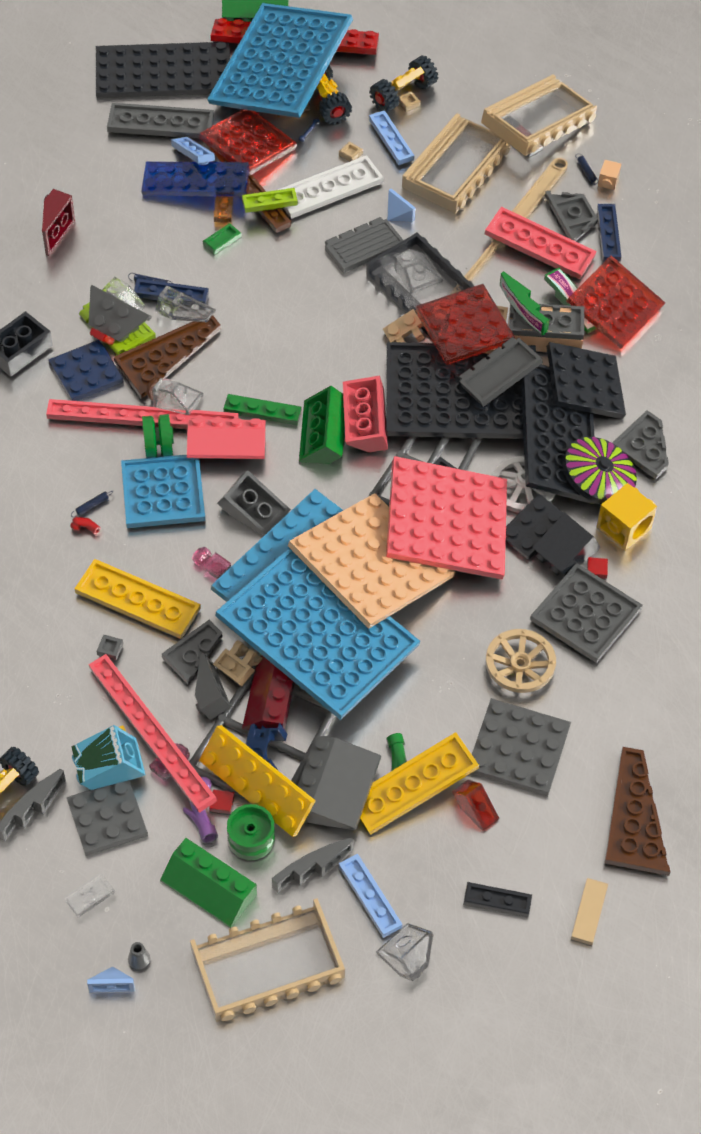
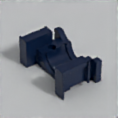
M280 723L278 728H265L262 725L261 729H258L255 724H251L246 745L277 769L272 760L267 757V745L271 741H286L288 734Z

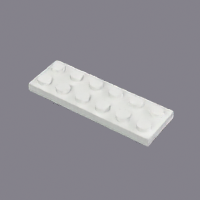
M366 155L281 188H295L298 199L297 206L283 208L292 219L383 183L384 177Z

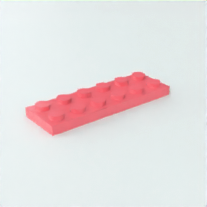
M503 207L498 210L484 233L556 269L560 268L563 272L578 279H581L597 252Z

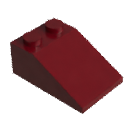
M52 189L49 195L47 194L44 198L42 235L47 256L52 253L75 221L72 195L56 189Z

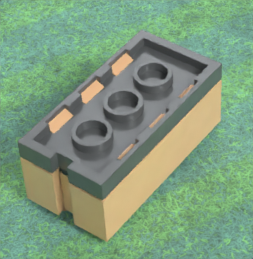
M510 304L507 340L511 337L515 339L520 338L527 345H536V351L547 352L546 346L549 342L582 349L584 339V307L539 304V312L550 319L548 332L542 336Z

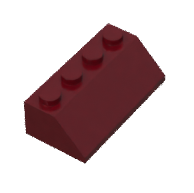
M260 655L262 660L256 665L242 729L249 730L251 724H255L258 729H261L262 725L265 728H278L280 723L285 730L295 682L263 655Z

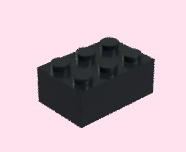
M23 312L0 329V368L10 377L53 346L51 331L29 313Z

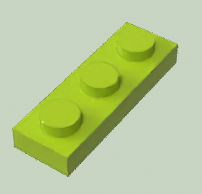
M295 188L242 195L245 213L298 205Z

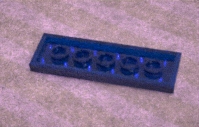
M146 161L141 193L142 195L242 196L246 195L250 166L248 162H209L206 165H199L197 162Z

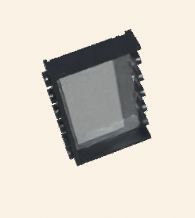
M418 232L366 263V275L405 313L414 309L424 325L421 329L434 342L448 331L453 300L486 304L485 294L475 288L474 284L467 280L460 270L455 269L450 261L444 258Z

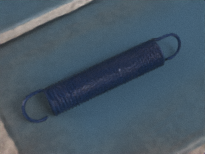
M579 156L577 161L592 184V182L598 179L584 156Z
M130 273L135 274V282L137 281V279L159 281L168 283L169 281L151 276Z
M104 491L77 507L74 511L80 516L108 500L109 495Z

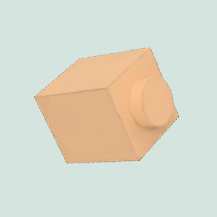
M604 160L599 175V187L615 190L620 175L621 163Z

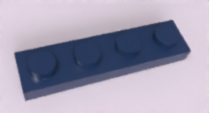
M598 204L597 214L603 262H621L622 255L616 205Z
M137 279L133 294L137 298L206 307L209 288Z

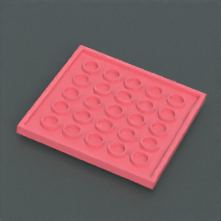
M394 456L391 472L386 557L503 579L505 576L507 479Z

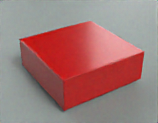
M92 328L90 331L91 336L109 345H113L116 340L95 328Z
M588 557L587 570L601 579H607L608 559Z
M213 789L212 793L216 796L217 802L209 806V812L230 815L234 792Z

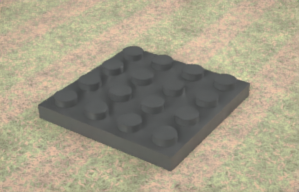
M576 563L531 614L530 620L597 663L642 610L643 605Z
M491 698L472 752V756L479 764V769L472 772V774L548 797L571 722Z

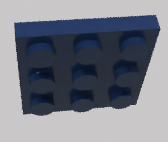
M100 340L48 359L50 367L71 401L82 400L124 383L121 373Z

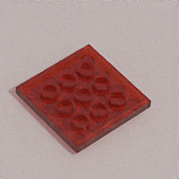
M244 109L204 130L199 136V139L247 176L254 174L297 148V143L257 112Z
M610 256L566 301L571 306L584 307V317L620 349L666 303L613 256Z
M484 284L416 306L419 318L446 365L501 347L511 337L515 338Z

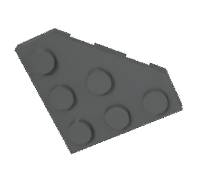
M646 410L612 443L618 446L630 458L633 464L654 479H657L669 465L665 436L663 435V423L661 419Z

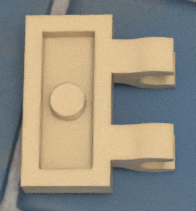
M414 309L383 328L390 342H405L404 338L412 333L418 342L425 339L419 329L424 325Z
M237 640L230 651L225 648L213 665L240 686H243L255 671L252 666L258 665L262 657L252 649L249 650L240 640Z

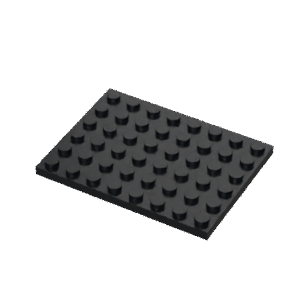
M387 342L386 436L523 439L521 379L483 407L461 386L459 376L469 368L474 371L472 366L481 359L486 358L489 360L487 353L446 348L445 343ZM528 345L536 352V345Z

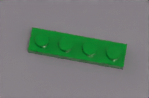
M228 394L223 411L238 413V416L298 426L302 407Z

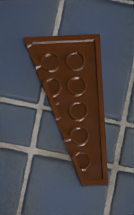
M210 313L115 356L114 362L140 399H143L147 395V385L150 380L156 377L164 380L216 335L221 330V325L214 315Z
M622 747L605 863L670 876L671 871L667 863V853L663 845L662 831L656 804L653 800V790L649 782V772L644 750Z

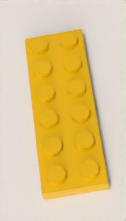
M97 559L93 560L74 588L75 593L180 639L183 638L201 609V604Z
M222 725L216 726L199 761L251 804L262 806L268 810L274 822L292 837L297 836L316 800Z
M455 732L374 781L360 820L371 835L479 769V764Z

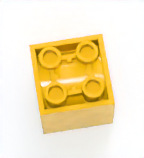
M627 483L601 504L596 527L626 551L652 529L657 506L652 500L642 495L637 488Z

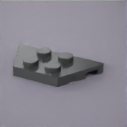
M545 191V198L569 239L577 241L597 224L598 218L584 194L562 192L561 195L551 194V191Z
M91 285L89 326L117 341L123 342L128 338L129 334L138 330L142 323L152 318L149 314Z

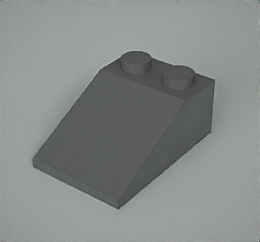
M248 470L236 480L217 502L231 517L263 536L291 510Z

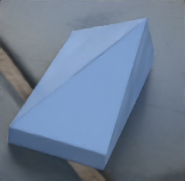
M389 189L387 220L413 222L415 220L416 208L393 189Z
M111 967L87 980L89 993L135 991L133 978L115 967Z

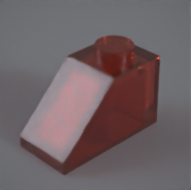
M467 780L452 791L460 808L482 831L500 819L481 783Z

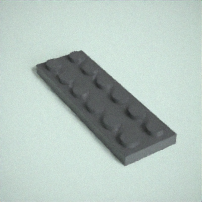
M112 103L107 123V132L209 139L214 110Z

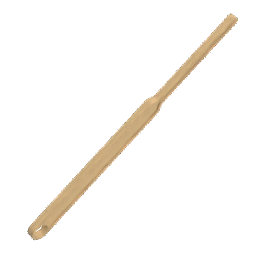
M563 158L554 159L512 212L528 219L544 199L545 191H550L565 173L568 166L567 161ZM556 163H561V164H563L565 167H563V168H558V167L555 166V164H556ZM491 238L492 243L464 277L472 281L494 252L500 247H505L506 244ZM459 284L450 293V300L452 301L456 300L460 295L461 289L458 288Z

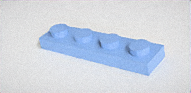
M385 110L369 115L370 123L397 164L402 165L414 161L415 155Z
M188 137L171 140L172 147L199 165H206L210 161H215L213 152Z
M356 854L340 862L339 868L381 936L384 938L401 929L403 924L360 856Z

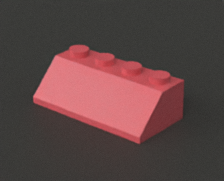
M380 375L344 381L343 400L346 445L366 452L388 450L385 393Z
M221 418L189 419L187 458L265 459L266 420L257 418L251 420H241L239 418L231 420Z

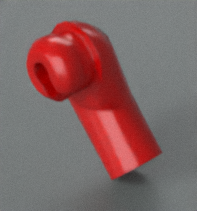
M75 517L70 524V527L75 531H79L82 526L94 535L98 534L101 530V527L90 518Z

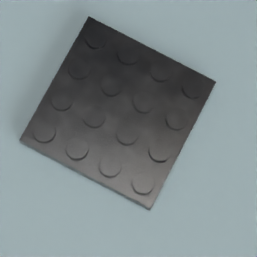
M553 342L548 343L546 349L555 406L620 419L625 417L626 411L616 356Z

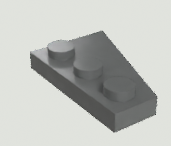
M209 619L164 651L162 658L189 684L198 671L200 655L203 653L207 657L210 655L223 637L222 632Z

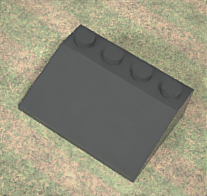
M316 735L298 783L299 788L316 800L305 822L356 830L380 763L381 755L338 738Z

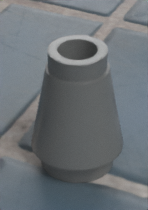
M135 942L131 945L128 963L134 969H143L150 962V954L142 943Z

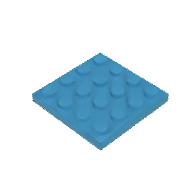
M175 455L121 460L127 528L206 521L199 458Z

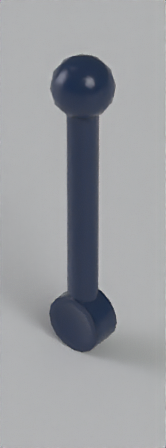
M313 119V124L303 136L299 137L300 142H304L305 137L311 130L320 124L319 119Z

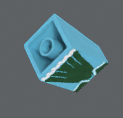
M115 725L71 746L73 752L72 760L77 769L76 778L80 785L90 790L146 775L137 739Z

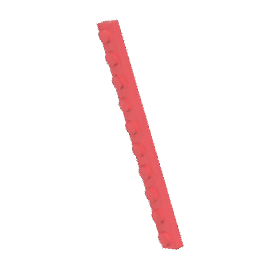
M49 399L46 413L47 419L143 426L142 416H153L155 427H159V415L169 414L170 426L177 429H188V421L193 418H221L227 420L239 418L238 413L55 399Z
M107 654L88 664L90 670L196 810L200 813L217 802L216 796Z

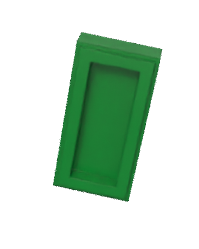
M229 223L203 240V246L215 255L240 239L242 234Z

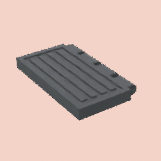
M379 217L369 221V225L368 223L355 227L354 231L351 229L339 234V238L335 236L326 240L325 250L340 270L346 273L366 264L402 242L403 239L387 219L383 220Z
M511 337L502 344L504 349L496 348L487 355L489 360L486 358L481 359L472 366L474 371L469 368L459 376L461 386L483 407L543 363L542 358L520 338L515 339Z

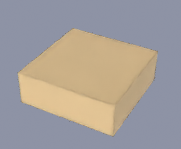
M412 92L399 96V105L406 112L420 106L421 101Z
M350 141L339 150V156L349 162L358 159L363 154V149Z

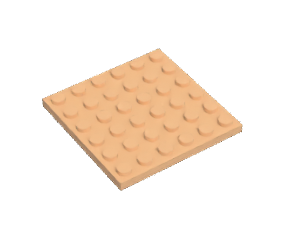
M375 493L295 537L288 543V547L368 629L450 580L455 574L450 569L386 557L389 506Z

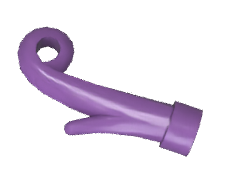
M201 777L210 789V779H208L207 777ZM190 802L192 811L184 807L183 812L196 824L202 842L210 843L218 838V833L205 809L199 813Z

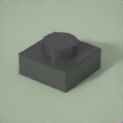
M103 634L96 651L97 655L103 656L107 654L110 659L117 661L123 646V639Z

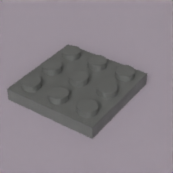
M129 780L66 797L85 856L148 836Z

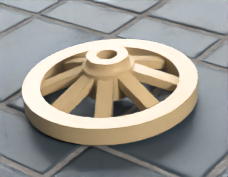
M512 629L499 634L492 640L486 653V668L490 677L499 686L512 692L527 693L542 688L551 680L556 667V655L551 644L540 634L526 629ZM520 639L518 652L515 653L507 641ZM526 640L537 644L529 654L525 653ZM501 645L510 659L494 654L496 649ZM544 650L548 660L531 662ZM494 661L509 667L498 671ZM547 668L542 676H539L531 669ZM515 673L516 681L508 680L505 676ZM525 674L534 681L522 683V675Z

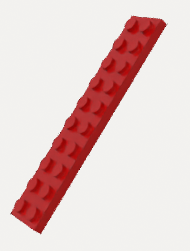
M224 18L215 19L210 35L211 41L240 43L251 22L242 20L227 21ZM356 29L347 30L336 52L376 55L379 33L374 31H358Z

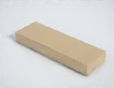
M587 878L571 940L593 945L608 888L607 883Z

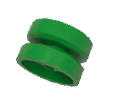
M169 414L159 415V427H155L153 416H142L146 458L157 456V445L161 446V455L163 457L173 456V428L170 426Z
M245 804L236 808L230 814L227 820V839L231 852L244 860H258L265 857L272 850L275 843L274 819L268 810L256 804Z

